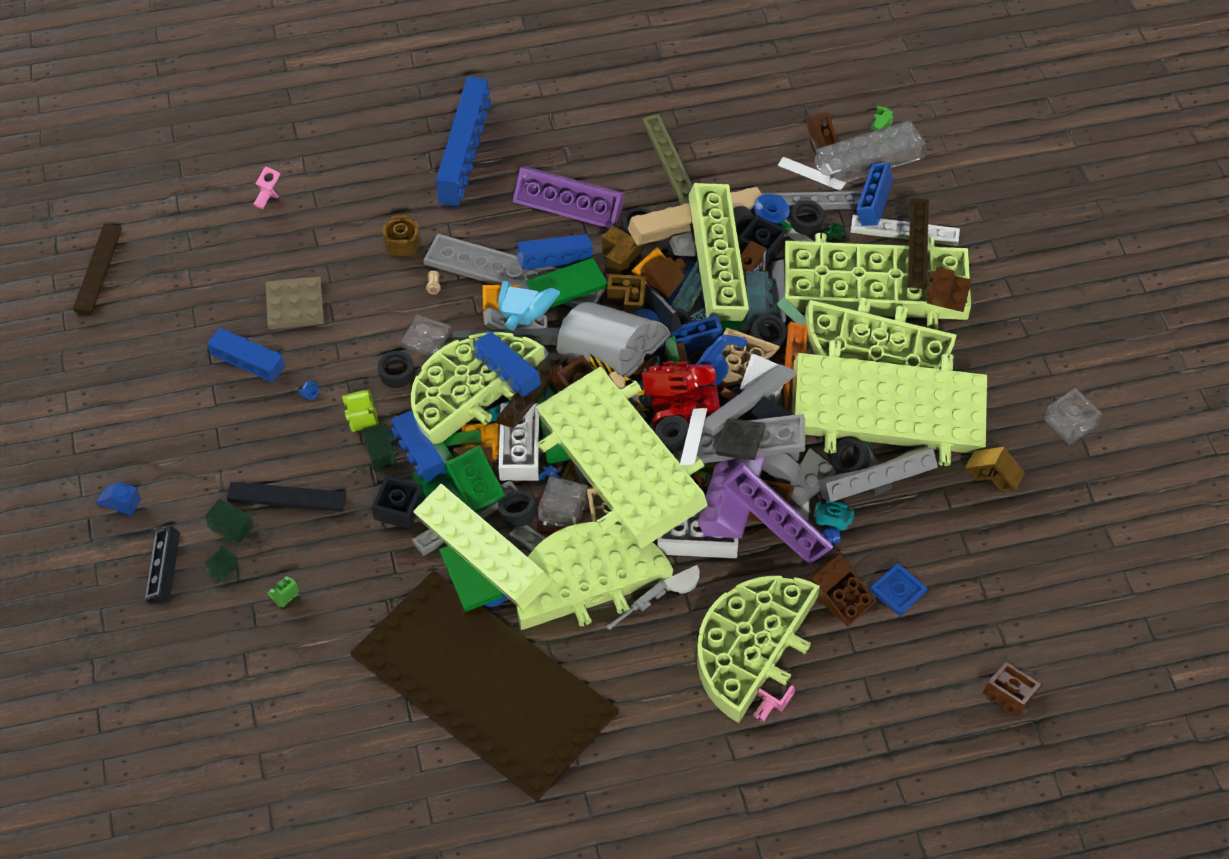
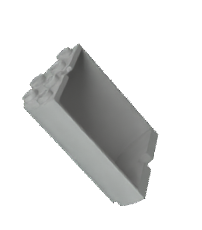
M585 302L572 309L563 319L558 334L556 351L560 355L567 356V361L574 356L576 359L584 356L589 365L591 354L618 371V375L623 374L629 378L644 363V356L646 354L652 355L670 337L671 333L660 322L597 303Z

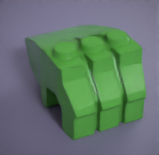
M877 106V112L874 114L875 122L871 126L874 131L872 138L876 141L882 139L891 130L893 122V111L882 106Z
M287 576L271 589L268 595L280 608L284 607L287 602L289 603L293 599L292 597L295 598L298 595L299 588L297 583Z

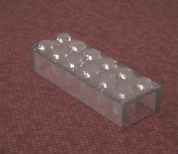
M908 120L816 149L815 165L830 188L868 176L872 164L889 163L890 168L922 159L924 158L926 143L912 121Z

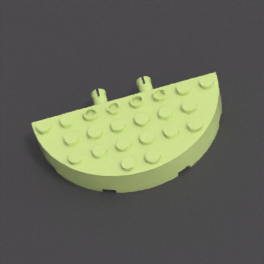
M860 298L858 311L812 300L809 301L806 307L805 326H807V340L814 355L829 356V342L835 341L836 345L837 341L841 342V358L940 369L942 365L941 356L943 354L950 355L956 339L955 334L905 323L908 309L905 307L904 310L900 306L896 307L894 320L871 315L869 310L872 301L867 299L865 303L866 298Z
M493 332L534 369L545 359L543 346L524 336L523 338L515 337L512 333ZM487 333L470 335L469 339L460 342L456 340L444 346L421 367L422 371L414 380L411 391L412 411L418 427L432 444L442 443L474 417L482 422V424L487 425L486 421L489 423L492 415L484 409L502 395L510 401L516 395L508 383L502 382L494 371L491 372L483 361H478L474 355L473 343Z
M597 522L568 526L548 536L528 556L531 561L546 573L551 582L523 611L516 605L520 629L524 630L575 612L579 626H584L583 622L588 625L592 621L586 608L613 600L619 614L622 613V609L626 612L630 608L624 597L625 595L655 586L660 581L672 577L673 568L664 553L653 542L640 549L622 525L613 524L605 529V531L600 528Z
M782 576L759 577L740 583L728 593L725 592L708 610L700 627L698 637V672L703 687L713 703L738 723L741 721L766 679L770 677L784 686L787 685L791 674L775 665L786 647L791 646L803 654L807 653L811 642L796 636L795 633L817 600L819 585L795 577L794 579L782 578Z

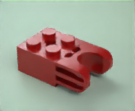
M667 361L663 363V366H651L648 371L642 372L645 395L674 396L686 393L699 386L714 383L716 381V373L711 365L688 364L687 361L675 364L674 361Z
M717 386L695 388L692 391L674 396H653L651 400L652 408L656 412L653 419L655 429L661 420L669 416L683 417L690 424L693 409L707 408L706 419L720 408Z

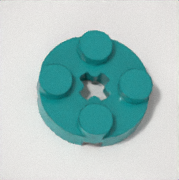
M826 501V504L821 505V502L816 504L814 516L816 517V523L819 525L835 526L839 530H845L853 522L854 511L851 510L850 512L848 506L844 503Z

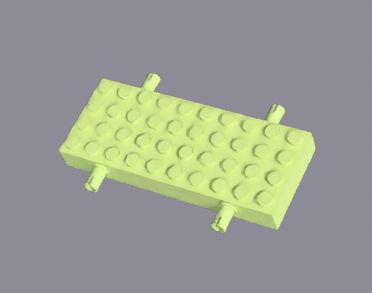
M817 233L815 235V242L785 241V298L800 313L806 312V307L810 300L858 311L860 298H866L865 303L867 299L872 301L869 310L871 315L895 317L896 307L900 306L902 310L905 307L908 309L906 317L927 318V328L931 329V325H933L934 330L939 328L938 319L968 320L971 309L970 290L964 312L927 304L928 296H925L926 289L907 288L909 246L826 243L827 236L822 233V239H820V233ZM928 237L927 285H932L929 279L931 271H936V267L954 270V276L970 279L968 248L935 247V239L931 237V243H929Z
M830 341L829 356L798 353L794 360L796 376L793 378L791 413L795 415L804 414L805 435L825 437L824 452L826 453L829 450L830 453L836 452L837 438H854L858 441L919 448L926 446L939 450V465L942 466L944 463V466L951 465V451L973 454L974 451L983 450L986 447L987 375L953 371L954 356L951 354L949 358L948 354L941 356V369L841 358V342L837 341L835 345V341Z
M599 367L536 406L541 421L551 432V435L538 441L537 444L543 453L556 444L561 445L611 510L610 513L597 520L600 528L605 531L608 527L619 522L639 548L642 549L708 506L703 491L690 477L691 474L703 468L704 464L696 456L694 465H680L628 401L629 398L642 391L639 384L634 381L624 389H618L605 371Z

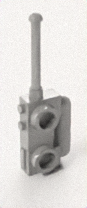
M663 580L636 600L629 610L610 625L608 624L607 629L611 630L612 627L635 610L640 609L644 611L651 605L650 600L655 597L658 600L666 593L664 589L667 587Z

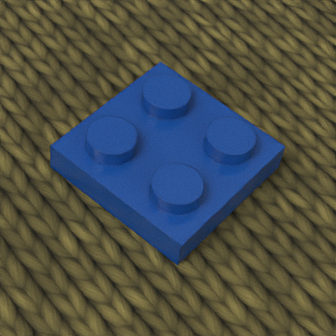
M898 563L870 588V592L899 617L924 596L928 590L927 587Z

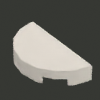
M698 565L663 580L667 585L666 589L679 592V594L690 592L699 581L700 571Z

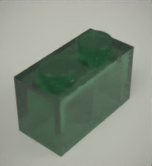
M385 424L362 429L373 470L396 465L395 457L398 456L396 446L391 445V441H393L391 430L387 431Z
M218 499L205 515L207 526L213 532L218 531L228 540H234L238 543H241L254 527L251 515L221 499Z

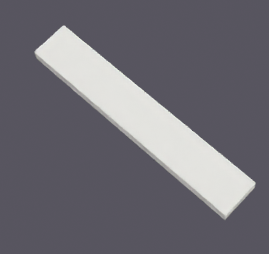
M853 215L851 233L909 240V222L880 219L879 225L861 226L859 216ZM928 225L929 243H931L930 238L932 237L935 239L936 244L958 246L960 229Z

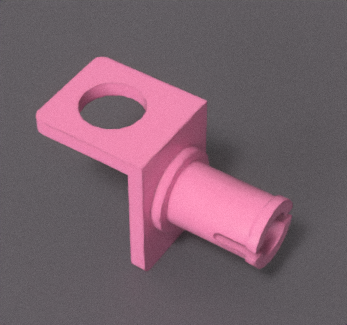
M268 167L263 169L256 182V185L260 188V193L253 203L256 207L264 209L270 196L278 199L279 196L273 190L280 176L278 171ZM268 173H272L274 176L270 182L264 180L265 175Z
M791 685L781 701L759 688L758 697L763 702L754 712L753 716L756 719L760 718V721L764 722L773 708H777L782 712L794 695L795 687Z

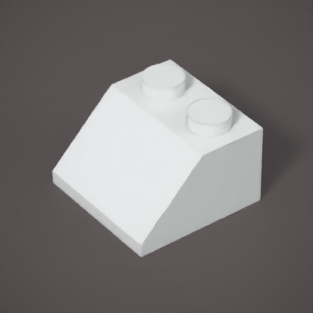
M752 354L740 389L742 391L746 390L779 365ZM783 386L766 398L777 404L781 397Z

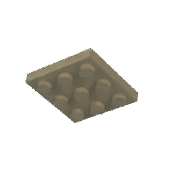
M321 276L266 282L268 329L324 324Z

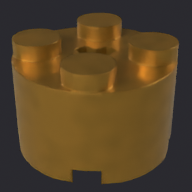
M407 215L391 217V220L386 221L382 228L384 245L388 254L391 256L415 255L420 246L418 223Z

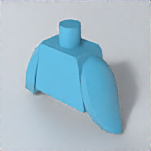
M502 281L498 307L500 313L503 314L507 321L505 327L509 330H515L518 324L529 325L533 320L543 316L560 295V291L550 288L539 293V291L511 287L509 281Z

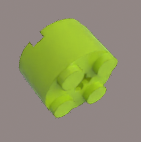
M369 389L342 396L344 405L347 406L345 416L347 421H349L352 432L378 426L376 408H374V400Z

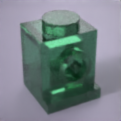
M223 545L219 547V551L205 562L207 574L213 579L216 577L220 582L239 567L236 556Z

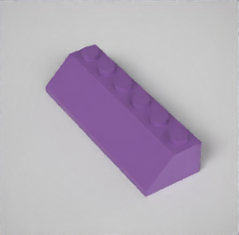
M520 167L513 202L611 228L612 226L615 227L620 216L626 193L529 167Z
M766 456L716 462L706 494L708 506L701 510L698 520L703 536L742 538L750 510L722 486V483L732 469L742 461L760 477Z
M743 461L732 469L722 483V486L809 565L833 548L831 542Z

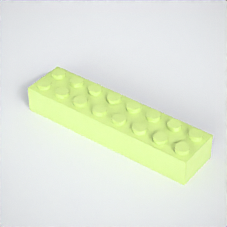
M694 183L689 193V202L706 316L710 318L718 315L719 320L743 321L749 307L729 185Z
M442 484L413 511L426 527L522 611L551 582L539 566Z

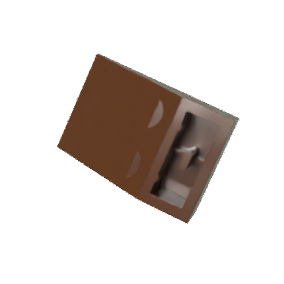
M841 554L830 557L805 579L820 586L817 600L847 626H850L876 603V600Z

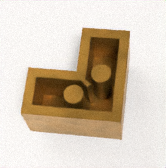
M614 226L602 236V251L608 254L606 256V271L615 275H624L642 256V244L636 245L632 236Z
M609 274L607 302L624 303V312L630 314L639 309H644L646 276Z
M1005 447L974 451L965 467L975 481L991 479L1001 492L1017 490L1025 474Z

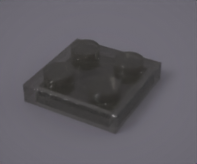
M727 418L716 448L717 455L755 460L766 429L765 423Z

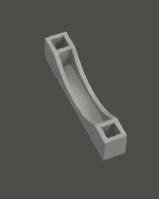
M923 446L907 451L901 456L885 463L853 472L835 474L820 479L818 482L822 498L833 502L938 468L934 450Z

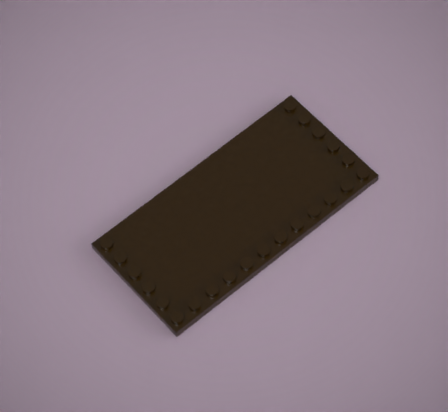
M434 570L350 652L354 659L536 802L540 800L619 713V708L483 606L465 612L454 585Z

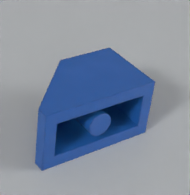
M118 482L106 486L96 503L132 516L141 499L137 488Z

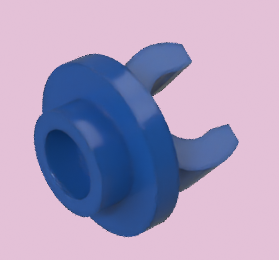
M308 381L304 383L303 389H298V392L305 399L313 400L319 393V387L316 382Z
M549 464L548 467L543 466V469L546 471L539 475V479L543 481L546 476H549L546 484L552 486L555 482V477L559 479L560 476L557 474L559 470Z

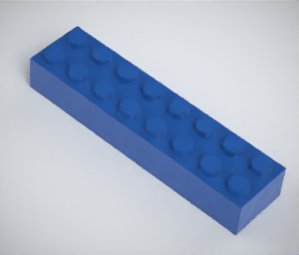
M467 76L436 178L438 202L441 204L459 206L461 199L465 197L464 188L469 183L468 174L472 173V160L476 159V147H479L480 134H483L484 131L483 122L487 121V109L491 107V99L489 98L491 88L488 86L487 79Z

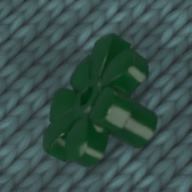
M832 223V226L827 224L823 231L827 236L828 242H832L833 239L839 242L841 238L844 239L846 233L843 232L844 226H839L838 223Z

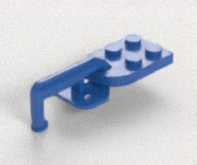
M722 335L702 354L701 359L696 364L713 366L716 373V381L712 384H720L728 374V364L722 351L728 344L744 348L747 344L745 337Z

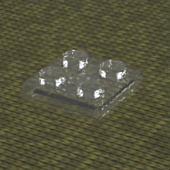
M416 315L401 342V346L432 356L441 349L451 331L450 325Z

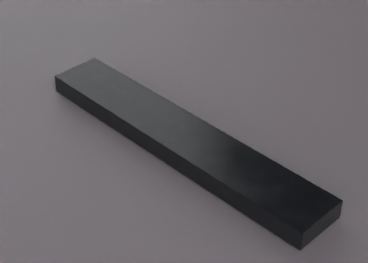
M230 482L227 501L343 512L347 494L342 491Z

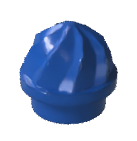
M829 526L822 531V534L833 546L836 543H840V533L837 528Z

